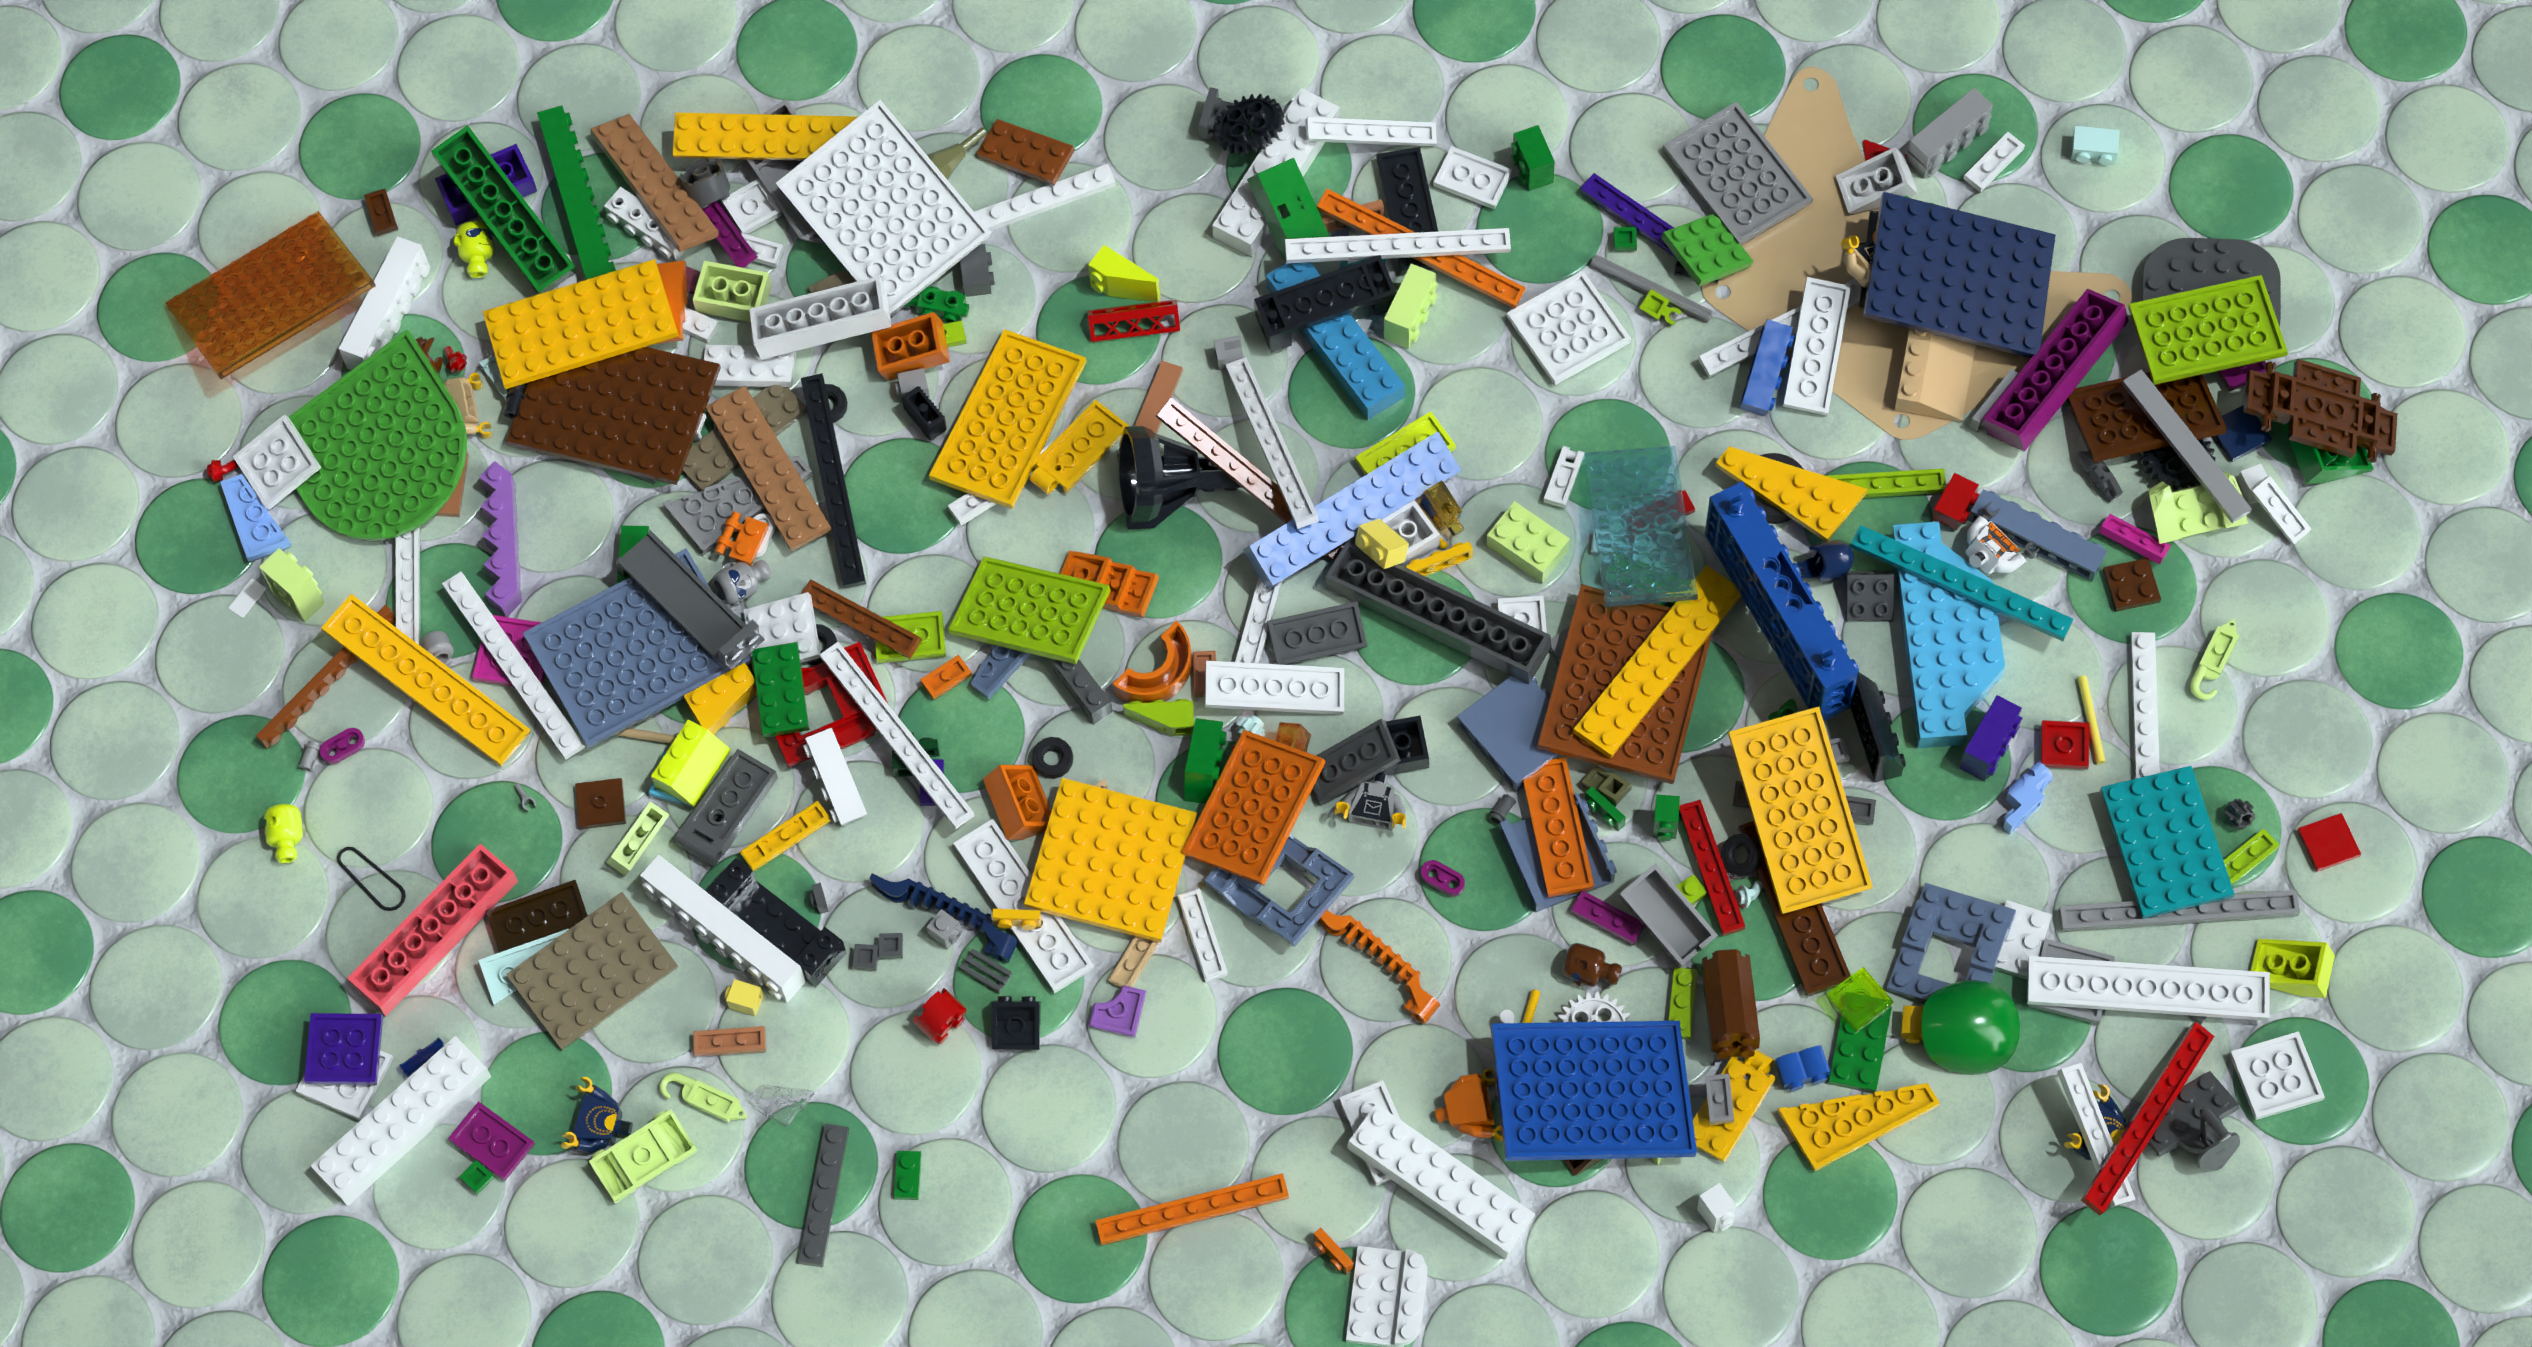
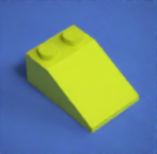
M1106 245L1102 246L1088 264L1090 284L1096 292H1103L1107 296L1149 302L1160 301L1159 279Z
M2258 938L2251 971L2270 972L2271 989L2302 997L2326 998L2335 955L2327 942Z

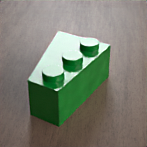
M1195 719L1185 768L1184 801L1206 804L1216 781L1219 779L1220 767H1218V764L1222 763L1224 751L1221 749V746L1226 745L1227 732L1223 731L1222 721Z

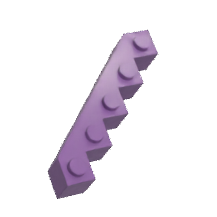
M494 461L479 477L484 489L492 494L481 505L485 518L493 523L482 536L486 546L495 552L484 564L488 576L496 581L485 596L491 607L504 617H508L522 602L516 484L512 474Z

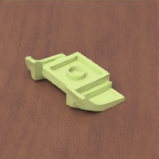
M2223 472L2242 495L2235 477L2228 472ZM2161 482L2149 489L2159 544L2179 540L2190 535L2248 523L2247 516L2245 515L2232 524L2202 485L2171 492L2170 486Z

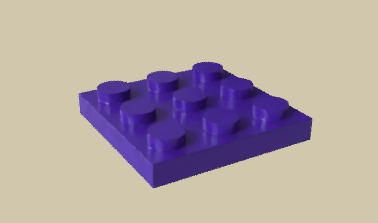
M311 1013L304 1076L305 1084L377 1085L383 1015Z

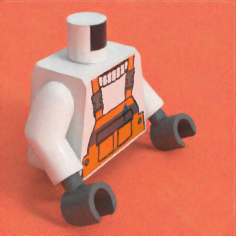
M1989 502L1983 509V515H1979L1967 531L1969 547L1966 550V554L1970 557L1969 562L1971 566L1975 568L1980 567L1987 574L1993 572L2009 574L2026 562L2025 559L2035 558L2039 548L2036 551H2030L2029 548L2034 544V541H2030L2026 544L2024 552L2020 554L2022 551L1994 523L1987 521L1995 517L1999 512V507L1994 513L1990 512L1988 507L1992 502Z

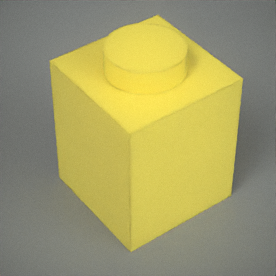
M734 979L732 986H728L725 992L728 1007L756 1016L764 996L761 987Z

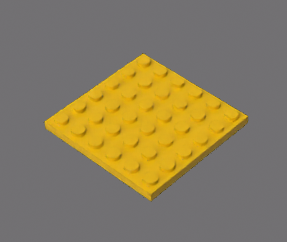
M1061 778L1024 907L1161 943L1186 857L1182 850L1194 829L1197 812Z

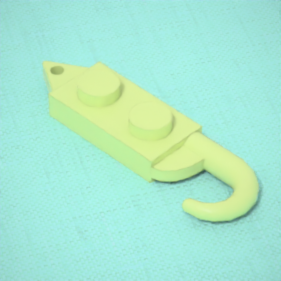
M2235 619L2221 627H2217L2191 680V692L2198 699L2208 700L2217 693L2216 689L2208 694L2202 693L2199 690V685L2203 678L2214 680L2220 677L2239 638Z
M673 1072L665 1075L660 1082V1092L668 1099L671 1095L666 1091V1086L669 1082L675 1081L684 1085L682 1096L687 1104L728 1123L730 1120L748 1119L747 1114L739 1104V1099L701 1081Z

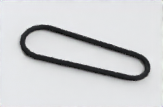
M345 847L340 850L337 856L339 865L380 908L392 911L402 906L406 895L405 890L399 883L356 848ZM347 850L354 851L396 885L402 892V899L399 904L394 907L383 906L341 862L342 853Z

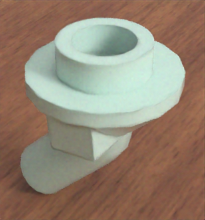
M1755 881L1751 889L1744 885L1738 887L1735 892L1737 904L1742 909L1748 908L1751 901L1758 897L1762 890L1761 882Z

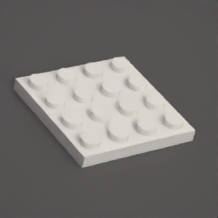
M1584 271L1577 273L1507 312V318L1554 385L1561 383L1631 343V337Z

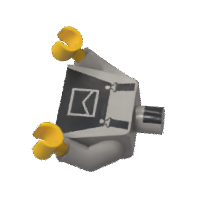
M1378 773L1373 777L1372 783L1362 782L1360 787L1354 788L1341 802L1336 803L1334 815L1343 813V818L1347 819L1349 812V823L1393 831L1396 824H1401L1403 828H1406L1405 808L1400 796L1394 794V788L1386 786L1388 779L1386 774Z

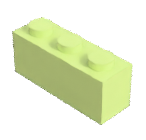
M650 801L606 863L625 876L637 862L669 814Z

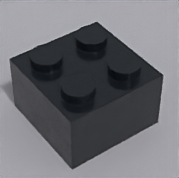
M1421 715L1386 721L1401 761L1385 769L1383 774L1388 776L1430 768Z

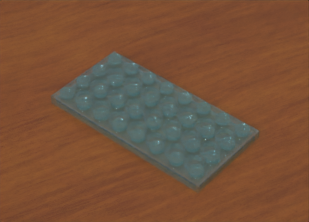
M1665 446L1584 453L1605 607L1697 600L1698 592L1676 447Z

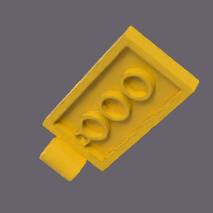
M1095 399L1039 456L1033 467L1035 470L1030 476V481L1046 494L1052 493L1059 483L1064 487L1063 492L1067 494L1121 439L1124 428L1129 427V425Z
M1755 1050L1754 1056L1745 1058L1744 1062L1739 1060L1738 1057L1730 1058L1721 1074H1730L1735 1122L1710 1125L1708 1100L1706 1098L1693 1119L1696 1148L1723 1163L1726 1162L1775 1081L1774 1075H1767L1774 1064L1773 1058L1758 1050ZM1746 1075H1749L1750 1079L1745 1080L1744 1077Z

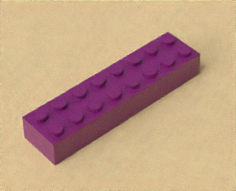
M2087 288L2041 345L2037 355H2033L1983 417L1987 435L2025 452L2129 322L2125 305Z

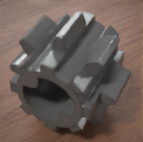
M2234 799V801L2227 803L2224 814L2228 818L2225 821L2231 827L2236 826L2238 829H2245V827L2252 825V821L2255 820V813L2252 811L2254 807L2248 801L2243 802L2241 799Z

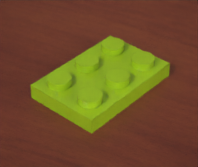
M942 611L883 617L919 636L922 641L911 659L875 641L877 663L946 657Z

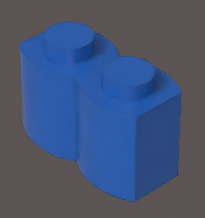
M1821 1045L1786 1054L1775 1059V1066L1784 1090L1797 1091L1804 1087L1803 1084L1813 1082L1814 1085L1821 1084L1830 1076V1069Z

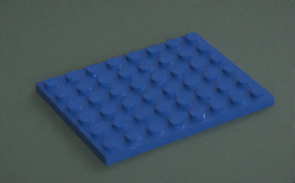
M1680 1021L1492 1023L1490 1030L1505 1161L1696 1156L1697 1149Z

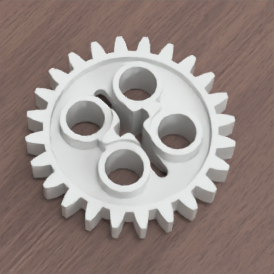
M1587 992L1584 1000L1580 995H1577V1003L1570 999L1568 1003L1570 1008L1563 1006L1562 1012L1564 1015H1558L1557 1020L1559 1022H1575V1018L1582 1017L1586 1022H1621L1628 1020L1630 1013L1622 1014L1625 1006L1617 1007L1616 998L1609 1002V994H1606L1601 999L1599 992L1596 993L1595 998H1591L1590 993ZM1605 1013L1610 1017V1020L1602 1021L1598 1018V1015Z

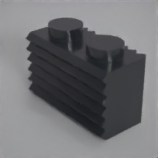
M917 386L901 398L903 409L929 440H933L946 431L945 416L937 409V406L929 399V396H926V393L921 390L920 386Z

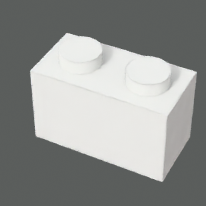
M1718 1183L1699 1196L1697 1210L1714 1233L1719 1229L1724 1231L1733 1224L1736 1205L1722 1185Z

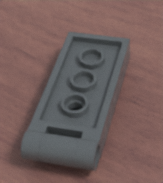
M737 749L682 828L679 829L674 838V843L715 866L722 855L724 856L778 779L777 772ZM722 818L721 821L716 822V819Z

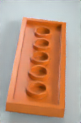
M1566 757L1552 759L1529 778L1523 780L1548 898L1582 892V890H1594V882Z

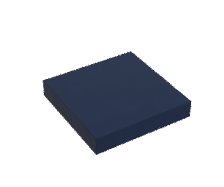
M2244 405L2221 416L2226 425V434L2215 436L2231 462L2272 441L2268 432L2261 430L2262 424L2257 416L2243 412Z

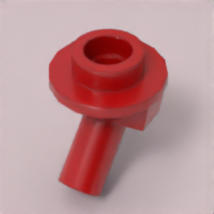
M451 346L444 348V353L449 361L446 367L451 373L461 372L467 365V356L460 351L454 354Z
M211 460V464L207 465L208 477L212 478L213 482L222 481L224 474L233 471L239 466L235 460L223 466L221 460Z

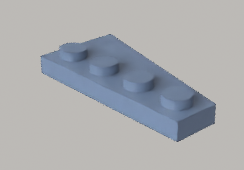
M992 645L990 654L987 659L983 660L970 683L972 689L990 700L1031 655L1030 653Z

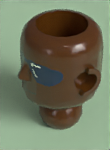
M1573 943L1566 954L1562 974L1565 978L1574 981L1577 986L1584 984L1594 987L1598 984L1599 979L1605 980L1609 985H1617L1622 966L1618 963H1606L1605 953L1597 948L1581 943Z

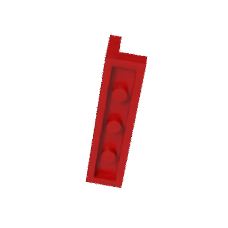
M1176 300L1087 310L1091 342L1180 331ZM1174 314L1175 326L1166 327L1159 322L1164 315ZM1147 317L1154 322L1149 329H1142L1137 325L1142 318ZM1126 320L1132 326L1127 332H1120L1115 328L1119 321ZM1104 323L1109 329L1105 334L1095 335L1094 324Z

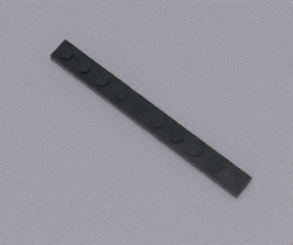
M821 373L801 378L842 584L844 589L866 584L824 376Z

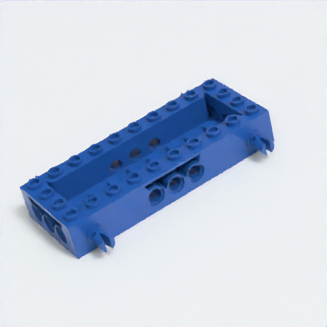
M1741 481L1710 496L1705 537L1808 709L1819 707L1823 721L1851 708L1859 667L1856 661L1850 659L1846 653L1847 647L1843 640H1838L1835 635L1836 630L1830 620L1827 621L1823 615L1824 609L1821 603L1815 601L1812 597V589L1800 577L1801 572L1798 565L1791 562L1785 544H1780L1775 527L1769 525L1766 520L1764 509L1761 506H1757L1752 489L1746 487L1744 482Z

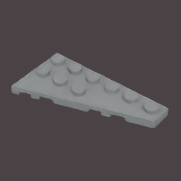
M799 456L790 458L803 482L813 476L812 470ZM746 476L741 478L735 477L706 487L704 491L692 495L690 493L683 495L681 499L672 502L670 500L663 502L664 508L703 554L717 546L716 541L723 534L726 519L730 518L733 511L741 514L738 522L744 524L747 516L754 518L766 510Z

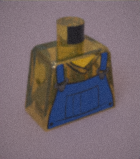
M1443 480L1423 492L1419 505L1437 529L1442 531L1448 528L1453 537L1460 534L1464 530V527L1459 522L1462 510Z

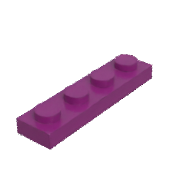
M717 201L710 203L709 206L702 209L718 230L717 240L737 267L744 268L758 258Z

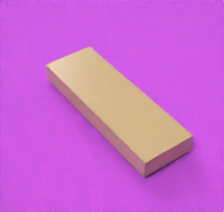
M1134 936L1109 977L1108 982L1120 989L1123 985L1133 987L1160 942Z

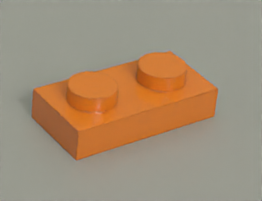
M958 654L921 678L920 681L932 699L935 700L972 676V673Z
M1320 1227L1314 1233V1246L1321 1254L1326 1253L1331 1258L1330 1263L1338 1272L1342 1270L1347 1275L1354 1269L1353 1261Z

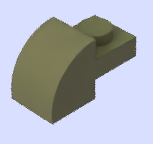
M1597 765L1581 781L1583 787L1589 789L1593 786L1615 807L1632 789L1629 782L1614 772L1609 774Z

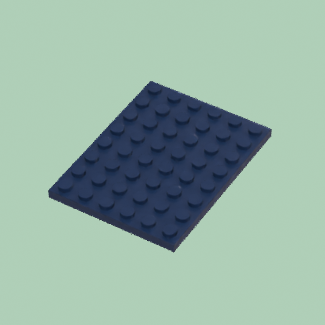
M1883 192L1880 200L1863 317L2032 358L2033 355H2037L2041 347L2056 234Z

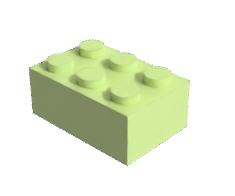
M704 261L693 297L695 310L698 313L751 322L749 309L767 304L772 287L770 275L768 272Z
M1413 264L1410 265L1384 318V340L1407 349L1410 348L1412 342L1417 341L1420 334L1419 327L1421 323H1426L1429 315L1427 310L1437 300L1438 293H1436L1438 283L1436 282V273Z
M1514 501L1487 534V546L1540 583H1543L1569 551L1570 538Z
M278 548L259 568L273 595L306 622L325 604L321 597L323 593L317 587L318 583L312 577L313 573L305 565L300 567L296 563L297 559L289 551L284 553Z

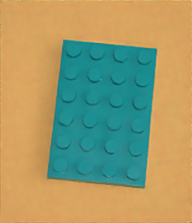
M2192 766L2101 787L2100 792L2142 919L2234 897L2235 893Z

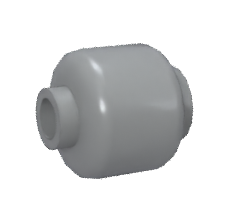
M432 631L421 640V647L444 664L450 660L454 653L453 645L445 632Z

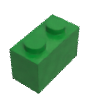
M1656 794L1652 838H1658L1661 841L1676 839L1680 796Z

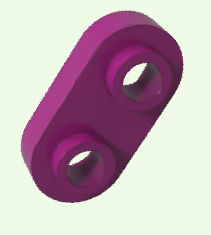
M348 728L326 740L320 747V755L326 763L336 764L360 751L364 747L365 738L359 729ZM353 739L357 740L355 744H350ZM332 751H337L334 756H330Z
M1430 860L1423 864L1421 878L1429 886L1451 897L1458 896L1464 891L1465 879L1457 871L1436 860ZM1430 872H1435L1437 875L1435 877H1430L1428 874ZM1455 883L1457 884V887L1450 888L1449 884Z

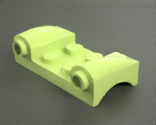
M664 1110L653 1117L654 1120L609 1149L599 1150L591 1156L592 1159L589 1163L615 1204L675 1164L678 1165L697 1153L696 1147L672 1110L667 1112Z

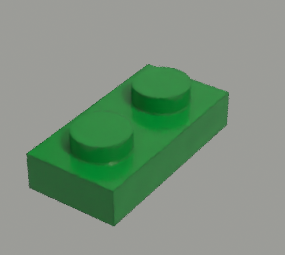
M1591 786L1585 794L1588 808L1593 812L1597 811L1608 827H1614L1617 831L1625 826L1626 817Z
M897 1151L894 1187L895 1200H919L921 1151Z

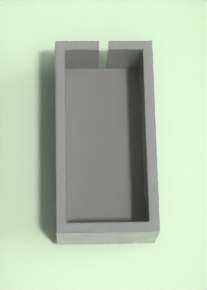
M1973 88L1910 139L1909 151L1906 156L1907 163L1923 178H1926L1929 174L1934 175L1945 161H1951L1961 148H1967L1972 143L1973 138L1978 134L1980 136L1988 130L1993 105L1978 90Z
M1656 863L1618 895L1679 968L1698 953L1696 948L1701 951L1718 936Z

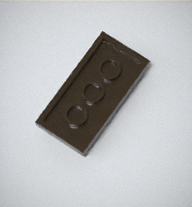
M576 880L486 910L499 953L570 929L588 916Z

